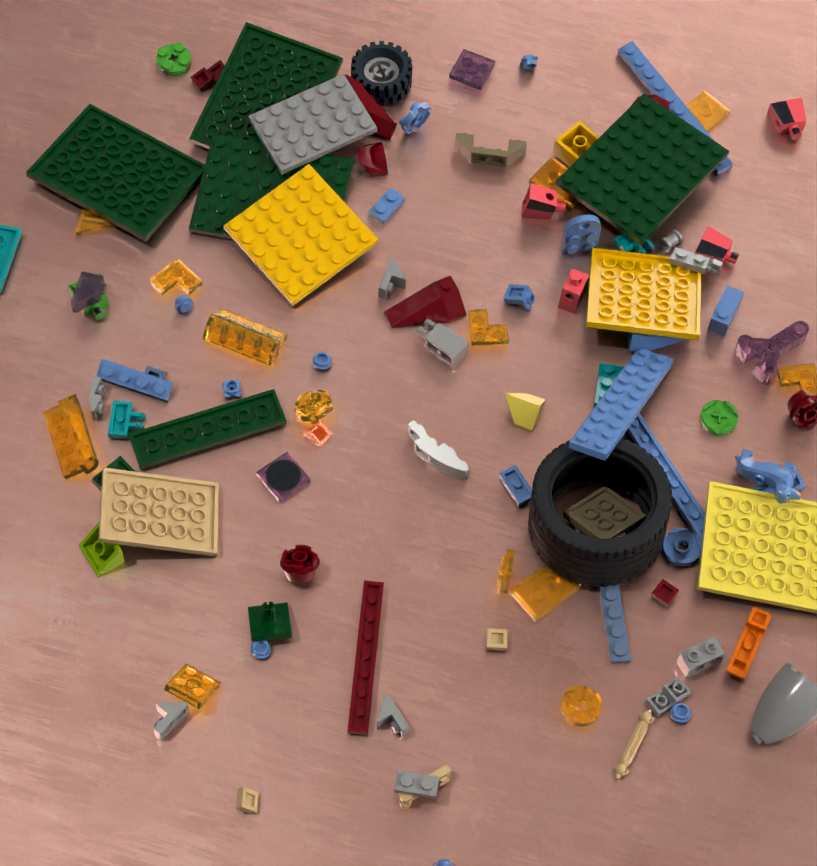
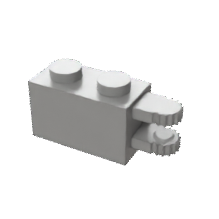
M426 319L424 325L430 332L422 327L416 330L425 339L424 347L454 368L468 352L467 341L463 337L454 334L449 327L443 326L441 323L435 324L433 321Z

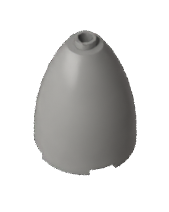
M785 663L776 673L763 692L756 707L751 724V732L753 733L751 737L758 744H761V742L769 744L788 738L817 720V685L804 673L801 674L799 671H793L795 667L790 663Z

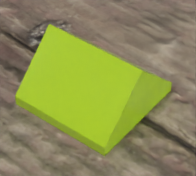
M98 522L78 546L96 575L101 576L125 563L123 552L118 544L98 542Z

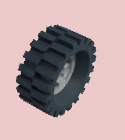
M375 41L370 42V47L366 44L363 45L362 51L358 49L356 56L352 57L351 77L361 82L364 89L375 98L378 104L383 103V106H388L390 101L392 104H396L397 98L400 100L404 99L405 94H408L411 88L412 60L411 57H408V52L406 50L402 51V47L399 45L395 48L392 42H389L388 45H385L384 41H379L378 45L375 44Z

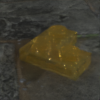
M178 258L150 279V284L162 295L176 284L188 295L203 285L202 280Z
M487 309L468 310L471 346L509 344L507 324L489 325Z
M814 363L777 367L776 371L780 387L799 385L800 391L808 390L817 395V371Z
M507 549L506 556L502 555L497 585H501L500 593L508 594L515 550Z

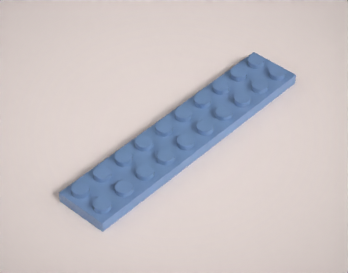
M647 349L636 350L569 441L568 448L606 461L670 370L674 359L650 352Z

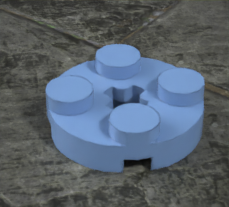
M418 102L414 103L408 115L399 121L401 128L407 134L413 133L412 129L414 127L420 128L431 114L429 110H432V108L426 102L421 104Z
M675 528L665 537L662 551L671 565L690 566L699 559L702 541L696 533L693 534L687 528ZM680 543L683 546H687L685 551L678 549Z

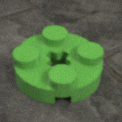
M182 43L160 47L157 50L156 56L157 67L162 73L164 71L169 76L182 75L191 65V54ZM177 58L176 62H173L170 59Z

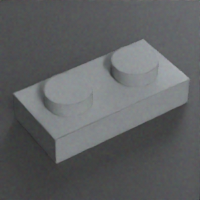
M398 770L394 792L436 799L439 776Z

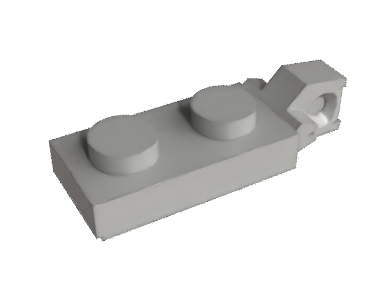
M676 247L669 262L671 265L705 274V272H711L718 275L723 264L719 260Z

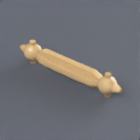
M651 709L638 716L641 721L634 728L620 757V764L613 767L616 773L615 779L617 780L626 773H629L627 766L631 764L648 729L647 724L654 721Z

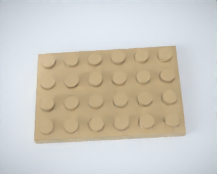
M103 467L98 542L216 556L218 547L219 483Z

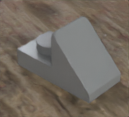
M390 259L379 286L378 298L386 299L387 294H391L393 286L403 289L406 287V279L394 259Z
M389 694L384 696L377 721V729L390 723L394 733H399L401 738L409 735V726Z
M185 701L156 704L157 711L164 716V718L158 719L154 725L155 736L161 741L189 712L188 704Z

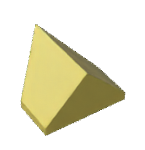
M505 393L514 426L533 432L545 399L528 393Z

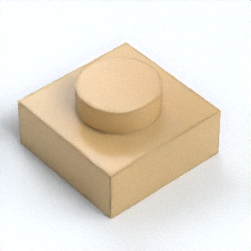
M487 628L486 650L507 651V629Z
M245 787L238 788L236 809L250 814L257 813L259 792Z

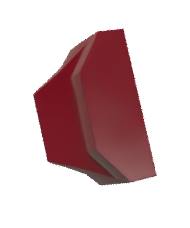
M382 142L357 148L359 162L369 171L370 177L388 175L387 161Z

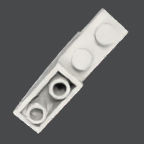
M414 420L408 424L407 433L414 440V452L429 465L447 475L463 480L468 478L469 466L464 460H460L452 447H448L445 443L438 446L437 441L434 438H430L426 434L425 428L421 424L418 425Z

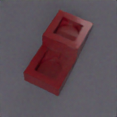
M219 60L207 70L203 67L190 78L200 91L210 88L216 84L225 65Z

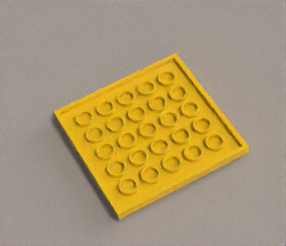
M310 164L224 225V230L292 306L379 243V239Z
M592 248L586 327L699 340L701 273L671 265L669 263L671 257Z

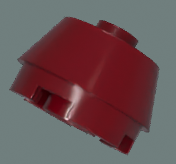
M801 390L792 395L787 404L791 422L805 428L816 425L817 395L808 390Z
M295 545V549L289 551L285 549L280 560V566L286 578L290 582L297 584L311 581L320 564L317 553L315 554L311 551V547L307 545Z

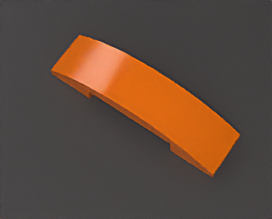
M753 606L725 671L726 673L745 680L772 614Z

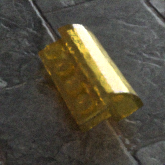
M219 308L216 313L212 312L202 339L271 366L278 356L279 349L287 340V334L229 310Z
M73 394L59 400V405L43 411L65 479L85 472L87 475L99 465L78 396Z

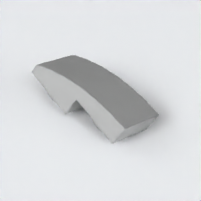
M97 376L93 377L89 392V406L92 420L95 421L104 410L101 397L104 392V386L101 377Z
M677 677L664 685L660 691L648 697L644 703L658 718L669 711L673 705L680 703L690 695L691 691Z

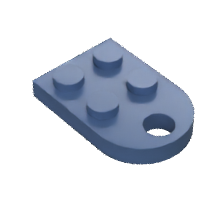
M581 215L568 221L563 229L560 248L562 254H574L598 248L601 232L599 218L594 215Z

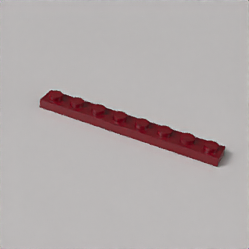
M364 580L348 734L368 735L384 582Z

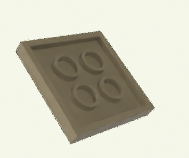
M607 486L600 488L563 511V517L589 537L598 539L621 537L641 525L647 515Z

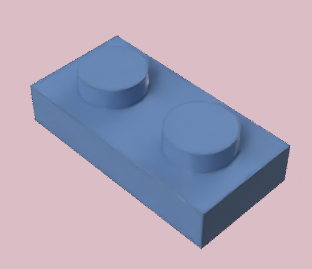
M389 188L368 211V215L384 224L405 201V197Z
M516 465L499 473V478L518 507L531 501L532 489Z

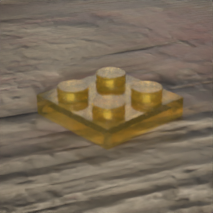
M186 663L167 682L164 690L200 709L217 691L221 682Z

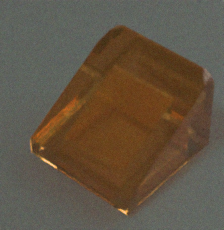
M320 420L315 421L303 433L307 439L319 447L333 434Z

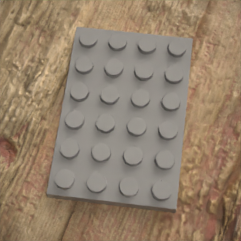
M344 74L248 116L250 123L281 175L377 132V126Z

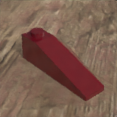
M345 74L348 82L377 126V132L375 133L391 139L398 123L384 108H381L375 101V98L364 89L361 82Z
M450 275L431 283L384 311L383 314L391 328H399L424 323L426 319L433 322L443 321V323H449L466 316V311L459 289Z

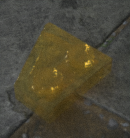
M82 207L75 234L80 236L83 232L91 230L96 232L101 229L113 228L116 225Z

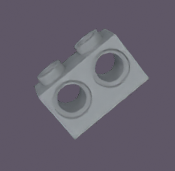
M713 637L680 652L677 664L687 679L720 664L725 653L717 639Z

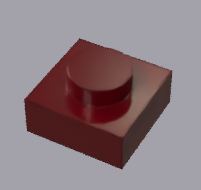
M662 579L651 593V597L667 607L678 594L679 589Z

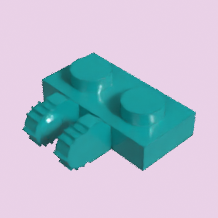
M621 233L614 239L613 244L621 251L630 252L634 249L636 253L647 254V251L639 243L624 233ZM649 239L642 244L649 251L655 248Z
M113 400L108 438L128 439L129 430L135 432L145 427L141 423L130 422V420L145 421L146 415L144 413L132 412V402Z

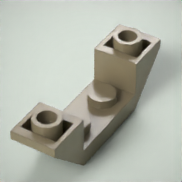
M456 133L455 147L470 163L507 167L526 154L527 141L509 139L508 151H504L501 149L473 147L474 135Z

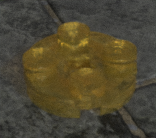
M317 390L318 393L309 391L296 400V408L294 410L301 421L316 424L320 419L333 411L334 407L331 397L326 391Z
M573 686L565 692L560 705L561 713L571 726H588L599 718L602 701L599 694L587 688V686ZM578 702L586 704L584 710H580L576 707L578 706Z

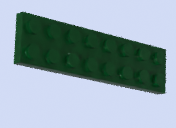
M274 389L129 433L128 437L139 469H143L285 425L287 421Z

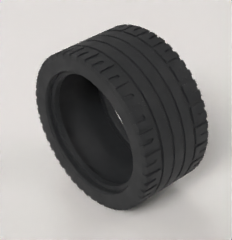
M621 438L606 461L568 448L569 441H566L565 444L562 443L558 448L553 449L546 456V459L542 460L534 476L528 520V530L533 548L536 549L535 552L546 563L545 565L548 568H551L553 572L558 573L559 576L567 578L571 582L575 581L577 584L581 585L582 583L585 586L593 585V587L616 586L617 584L625 583V581L629 582L634 577H639L641 573L647 571V568L653 565L663 547L672 508V488L669 479H667L668 476L664 472L662 465H659L658 460L654 459L652 454L647 453V450L640 448L639 445L633 444L629 440L625 441ZM592 483L605 484L618 488L628 494L647 517L637 529L629 534L612 539H598L585 536L570 528L559 517L554 503L564 492L576 486Z

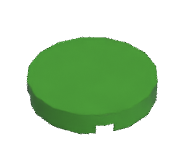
M712 400L703 407L700 421L703 428L709 433L723 436L731 433L736 428L738 412L727 401Z

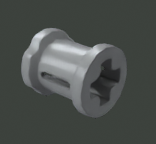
M674 229L670 235L659 239V244L665 252L669 253L674 246L682 244L684 240L681 233Z

